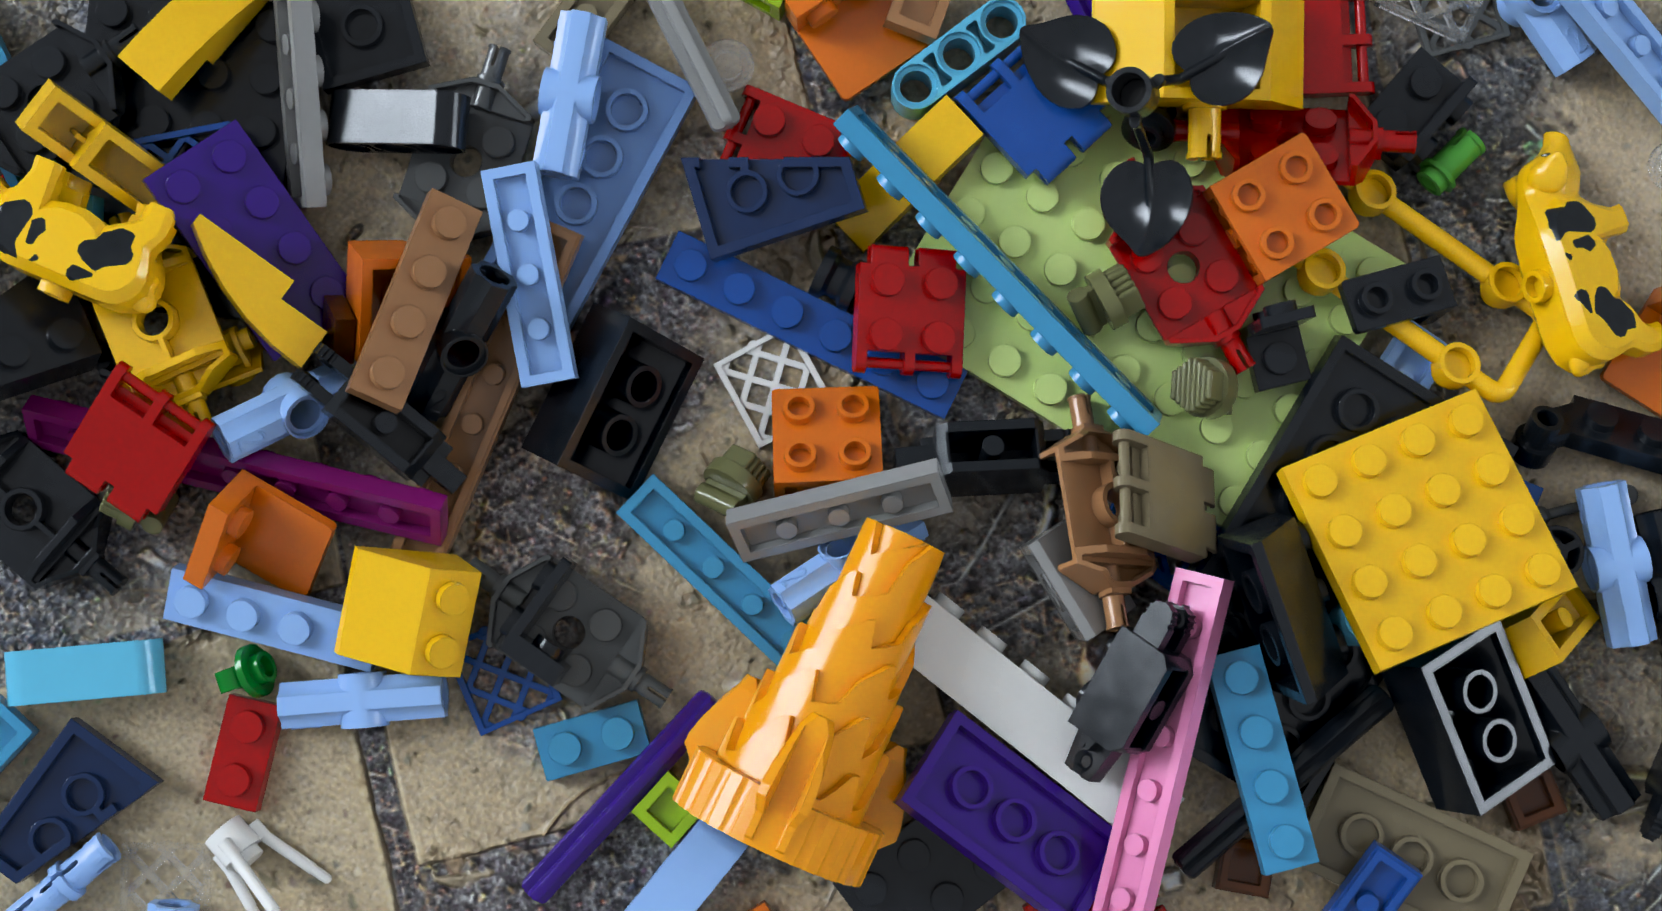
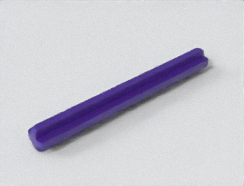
M704 690L698 691L522 881V888L528 896L539 903H546L665 773L687 751L684 742L688 733L699 719L717 702L710 693Z

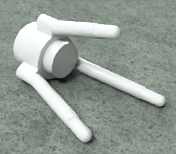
M237 815L218 828L205 842V845L215 855L213 860L225 873L247 911L260 910L246 884L266 911H281L278 904L250 867L264 852L258 845L261 841L321 882L328 884L332 880V876L269 832L259 819L254 820L248 825L240 815Z

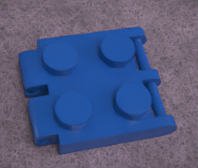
M1019 45L1003 61L997 58L990 64L991 72L967 94L961 91L953 99L958 107L1025 179L1034 172L1044 184L1048 185L1076 159L1074 153L1065 145L1068 140L1083 153L1109 130L1112 124L1101 112L1106 105H1091L1090 103L1082 109H1067L1050 102L1037 89L1026 69L1025 63L1013 73L1010 68L1023 57L1021 46ZM999 79L1002 84L977 105L974 101Z

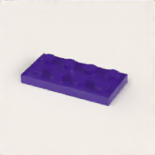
M236 119L142 180L158 204L174 211L176 221L174 226L217 285L218 283L202 256L191 228V224L199 214H202L293 279V284L284 294L282 300L320 327H322L324 295H343L346 298L345 272ZM242 318L272 361L282 357Z
M959 710L949 713L893 803L1036 910L1089 911L1095 900L1112 826Z

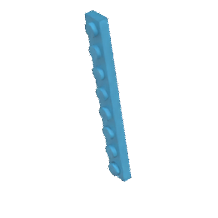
M858 105L848 108L833 123L842 133L838 137L842 147L858 161L866 158L880 172L876 177L879 184L897 200L904 196L919 211L915 215V219L920 226L935 239L943 236L957 250L953 255L956 262L974 278L981 274L996 289L992 293V297L997 304L1012 317L1019 313L1034 328L1030 332L1034 341L1051 356L1058 352L1073 367L1069 370V375L1074 382L1089 395L1096 391L1111 406L1107 413L1121 429L1135 430L1148 436L1160 425L1162 413Z

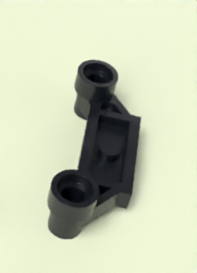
M1574 395L1571 402L1555 408L1549 406L1534 408L1527 422L1516 429L1510 441L1519 447L1513 460L1528 469L1544 468L1550 462L1557 448L1566 447L1662 475V419Z

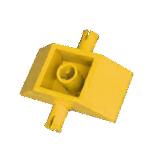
M1092 0V18L1097 19L1110 30L1116 43V61L1111 70L1105 75L1111 76L1114 72L1124 67H1136L1144 71L1151 78L1156 74L1173 75L1184 71L1172 56V43L1178 33L1197 18L1214 13L1240 12L1255 15L1271 23L1274 33L1263 76L1253 92L1242 101L1228 106H1214L1203 103L1193 94L1190 80L1180 85L1163 86L1159 89L1160 99L1157 107H1182L1183 111L1188 112V153L1186 154V160L1197 161L1198 158H1201V161H1215L1222 159L1221 111L1226 109L1303 110V0ZM1099 84L1096 97L1091 105H1110L1106 97V87Z

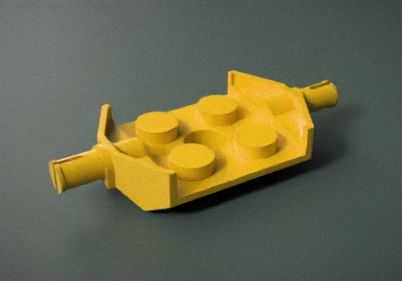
M132 213L118 214L119 218L113 216L109 219L110 225L127 223ZM169 244L161 252L166 278L162 296L156 302V308L164 307L168 313V324L164 331L157 335H148L144 328V320L147 314H125L94 303L92 305L116 365L123 360L133 367L131 373L158 392L165 389L173 394V402L199 420L203 421L205 418L211 420L212 416L206 403L208 400L207 396L212 393L239 358L236 353L230 351L193 260L197 256L187 246Z

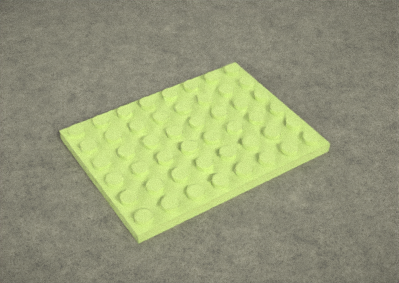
M1106 105L1101 110L1111 122V128L1083 153L1068 140L1065 145L1074 153L1076 159L1050 184H1044L1034 172L1025 179L985 136L948 196L1081 332L1082 329L1067 300L1068 293L1076 287L1087 286L1084 276L1097 269L1103 272L1117 264L1106 245L1114 230L1105 219L1101 208L1100 194L1103 182L1113 168L1132 157L1135 158V161L1144 164L1141 150L1130 145L1122 135L1121 125L1124 115L1111 105ZM1172 142L1166 149L1153 152L1154 164L1165 160H1174L1182 164L1191 178L1192 185H1204L1205 189H1207L1209 186L1225 178L1220 175L1215 161H1201V158H1198L1197 161L1186 160L1188 142ZM1353 231L1324 247L1335 251L1343 259L1346 267V277L1349 279L1406 264ZM927 232L916 248L954 250L957 252L943 236L935 239ZM915 251L909 259V266H914ZM1181 254L1170 257L1167 265L1170 277L1178 283L1193 281L1196 275V266L1193 260ZM956 262V269L964 270V269ZM1294 266L1263 284L1265 288L1239 329L1241 330L1254 322L1252 314L1263 311V307L1272 304L1296 300L1298 309L1314 305L1316 317L1299 325L1311 374L1334 335H1344L1360 346L1368 333L1355 334L1353 332L1343 302L1334 294L1314 296L1304 292L1299 286L1297 268ZM966 272L963 369L967 370L968 374L1058 429H1072L1073 425L1067 398L1082 393L1087 395L1069 375V370L1073 367L1058 352L1054 356L1047 354L1031 337L1030 332L1034 328L1019 313L1012 317L997 304L992 297V293L996 289L981 274L974 278ZM1145 309L1128 317L1129 322L1115 330L1107 323L1097 334L1085 335L1162 413L1160 425L1148 436L1203 456V466L1214 471L1215 508L1207 506V511L1205 512L1215 515L1216 525L1221 527L1307 381L1255 393L1248 368L1237 375L1238 393L1232 406V415H1223L1216 419L1195 417L1170 398L1172 371L1177 370V367L1182 366L1183 362H1187L1190 357L1209 356L1225 360L1229 363L1220 347L1215 349L1213 345L1190 347L1166 346ZM1095 391L1090 399L1094 424L1103 425L1104 430L1111 433L1121 429L1107 413L1111 406Z

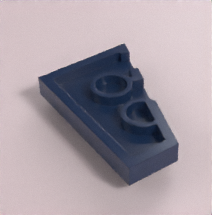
M699 157L681 158L709 256L715 263L868 212L856 170L850 157H784V159L728 157V159L704 160Z
M79 717L71 718L0 814V872L15 884L25 881L165 780Z

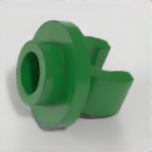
M248 644L237 650L234 666L215 673V677L221 694L243 688L250 696L261 698L273 691L277 677V667L273 657L256 644Z

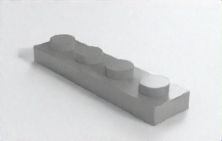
M273 0L288 193L299 208L327 207V196L332 191V174L329 165L324 163L323 142L326 141L328 136V120L325 111L320 109L319 87L324 82V65L321 57L316 55L314 34L318 32L320 26L319 6L315 0Z
M937 458L727 509L726 526L743 563L856 536L859 534L867 517L893 527L953 512V505Z

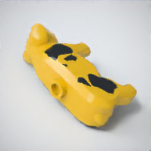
M1550 131L1543 135V146L1539 154L1524 165L1518 175L1504 182L1502 187L1509 202L1517 210L1514 240L1522 277V292L1530 303L1543 346L1557 366L1573 374L1574 377H1583L1595 369L1603 368L1606 362L1621 354L1638 358L1659 351L1662 348V325L1658 321L1645 324L1634 309L1620 297L1619 273L1606 242L1610 237L1627 232L1629 222L1623 207L1620 204L1606 207L1591 203L1580 197L1581 172L1571 149L1569 139L1560 132Z
M40 155L35 156L31 170L16 186L10 187L4 178L0 176V260L19 272L39 280L40 283L37 290L68 304L72 296L75 295L104 308L125 314H148L156 308V302L161 298L165 288L166 278L161 252L171 244L177 232L174 228L176 221L173 210L151 201L149 205L138 202L135 215L132 214L127 223L108 225L86 209L93 184L67 172V168Z

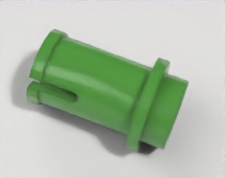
M1459 128L1456 134L1432 159L1427 157L1420 164L1421 170L1416 174L1418 181L1427 191L1436 196H1440L1444 191L1452 192L1456 187L1455 180L1479 156L1485 153L1486 147L1483 141L1471 130L1467 132L1466 128Z

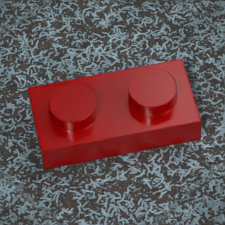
M238 693L229 694L203 800L255 813L261 810L281 731V722L277 716V703Z

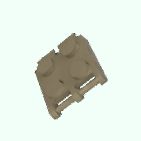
M1123 428L1113 431L1112 444L1118 447L1119 460L1117 463L1118 476L1114 477L1113 486L1114 491L1119 493L1120 500L1118 523L1114 526L1115 538L1190 564L1209 557V552L1217 554L1216 516L1205 512L1207 511V506L1215 508L1214 471L1203 466V456L1131 429Z

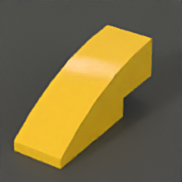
M172 0L131 40L117 57L157 91L172 101L206 60L211 64L216 62L269 0Z
M48 78L15 121L21 131L69 163L74 170L134 212H136L138 202L149 205L151 201L158 204L142 180L166 164Z
M946 94L896 144L938 185L941 179L981 142L984 133ZM874 166L859 179L868 212L835 223L863 254L867 251L868 246L878 241L914 207L904 196L900 200L895 199L879 184L876 177L880 172Z
M199 214L191 224V228L202 256L223 293L246 323L271 348L296 368H302L327 331L282 300V297L294 280L202 214Z

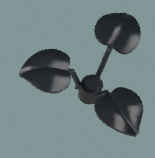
M1240 12L1214 13L1193 20L1178 33L1172 43V56L1184 71L1173 75L1156 74L1152 78L1136 67H1124L1114 72L1111 76L1105 75L1111 70L1116 61V43L1110 30L1095 18L1084 15H1069L1044 23L1026 25L1020 29V46L1026 69L1037 89L1045 98L1063 108L1082 109L1095 99L1100 84L1106 87V97L1110 105L1129 118V125L1135 133L1143 155L1144 164L1137 161H1125L1113 168L1103 182L1100 202L1104 217L1110 227L1129 245L1137 256H1149L1168 244L1184 225L1193 202L1192 181L1182 164L1174 160H1165L1154 164V154L1143 127L1142 118L1149 116L1156 109L1160 99L1159 89L1161 87L1180 85L1189 80L1193 94L1200 101L1209 105H1233L1249 96L1263 76L1274 33L1271 23L1267 20Z

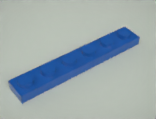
M678 231L655 278L658 282L770 335L795 349H799L871 386H876L880 390L943 421L968 372L962 368L960 379L947 378V373L914 371L912 376L900 375L897 369L866 368L865 373L853 372L852 341L854 315L735 257L715 263L710 259L706 243L681 231ZM867 351V357L899 359L900 353ZM915 354V360L947 362V360L938 356Z

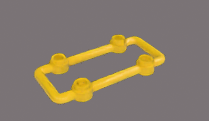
M1370 169L1362 183L1355 186H1343L1348 189L1349 205L1356 214L1365 217H1375L1384 214L1480 281V296L1488 306L1497 309H1508L1515 306L1533 319L1531 326L1498 381H1495L1480 370L1481 362L1478 354L1471 346L1465 343L1453 342L1445 346L1411 321L1382 328L1431 362V376L1440 387L1448 390H1458L1464 387L1470 390L1476 388L1480 397L1491 403H1502L1510 400L1519 389L1543 348L1530 303L1522 292V277L1519 266L1512 262H1500L1494 266L1398 199L1393 179L1381 170ZM1323 248L1294 265L1297 268L1299 286L1304 292L1314 296H1325L1332 293L1341 299L1338 286L1349 278L1346 277V267L1343 259L1335 251Z

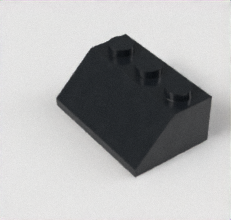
M593 302L573 342L579 378L552 384L521 448L628 500L642 486L704 358L637 320Z
M1274 513L1216 536L1231 580L1235 581L1234 589L1254 645L1260 644L1272 690L1305 705L1319 701L1349 673L1343 657L1348 654V647L1339 627L1331 623L1325 605L1330 603V595L1324 580L1318 573H1314L1307 553L1312 551V544L1306 528L1300 521L1296 522L1294 516Z
M1501 621L1381 672L1436 809L1482 816L1557 763Z

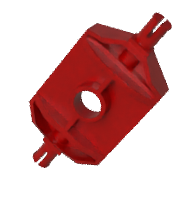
M1351 93L1348 96L1346 110L1322 107L1303 108L1300 111L1226 109L1221 111L1222 159L1215 160L1220 175L1226 177L1298 134L1305 133L1336 185L1355 186L1363 182L1373 162L1381 160L1382 152L1415 154L1417 131L1384 130L1383 127H1378L1376 118L1359 98ZM1174 119L1176 134L1173 142H1188V120Z
M1132 157L1127 161H1135V158ZM1193 185V202L1190 213L1177 235L1163 248L1146 257L1137 256L1115 231L1111 234L1106 245L1117 264H1122L1127 269L1128 274L1140 292L1145 304L1144 309L1166 346L1190 347L1213 345L1215 349L1220 347L1236 375L1256 364V361L1253 360L1239 336L1241 335L1239 329L1246 321L1265 288L1263 284L1257 286L1203 196V192L1206 190L1204 185ZM1181 254L1193 260L1196 266V275L1193 281L1178 283L1170 277L1167 270L1170 257Z

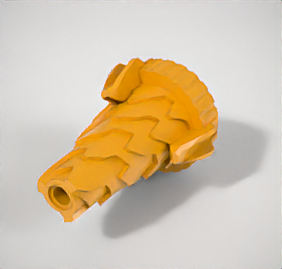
M867 517L837 581L829 587L819 605L813 610L807 624L803 622L797 624L776 670L772 671L767 668L762 679L747 674L739 684L719 699L690 730L684 742L690 760L674 792L673 800L680 807L708 825L782 862L835 883L861 887L877 850L895 843L901 831L904 810L893 802L906 783L907 748L889 740L903 712V707L898 705L897 702L913 669L915 657L914 644L932 607L924 601L934 582L945 553L912 535Z

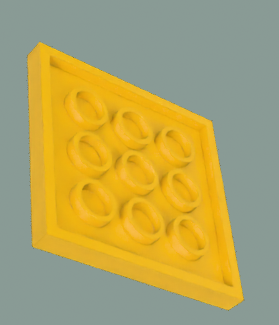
M1476 388L1282 467L1276 473L1298 520L1304 525L1309 534L1312 549L1374 675L1578 587Z

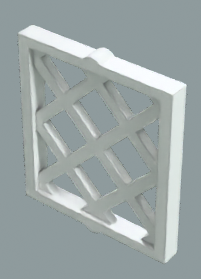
M766 335L757 341H750L746 347L713 364L759 449L773 442V435L764 434L769 416H772V391L775 389H795L779 383L784 365L803 370L798 388L806 387L809 374L812 375L818 388L826 387L807 353L797 349L804 363L787 358L790 345L786 343L783 344L780 356L761 351L763 344L774 339L770 335ZM744 354L752 355L747 374L729 369L730 362ZM759 358L778 363L773 381L754 376ZM727 376L745 381L740 399ZM752 383L771 388L765 407L747 402ZM745 408L763 413L758 432Z

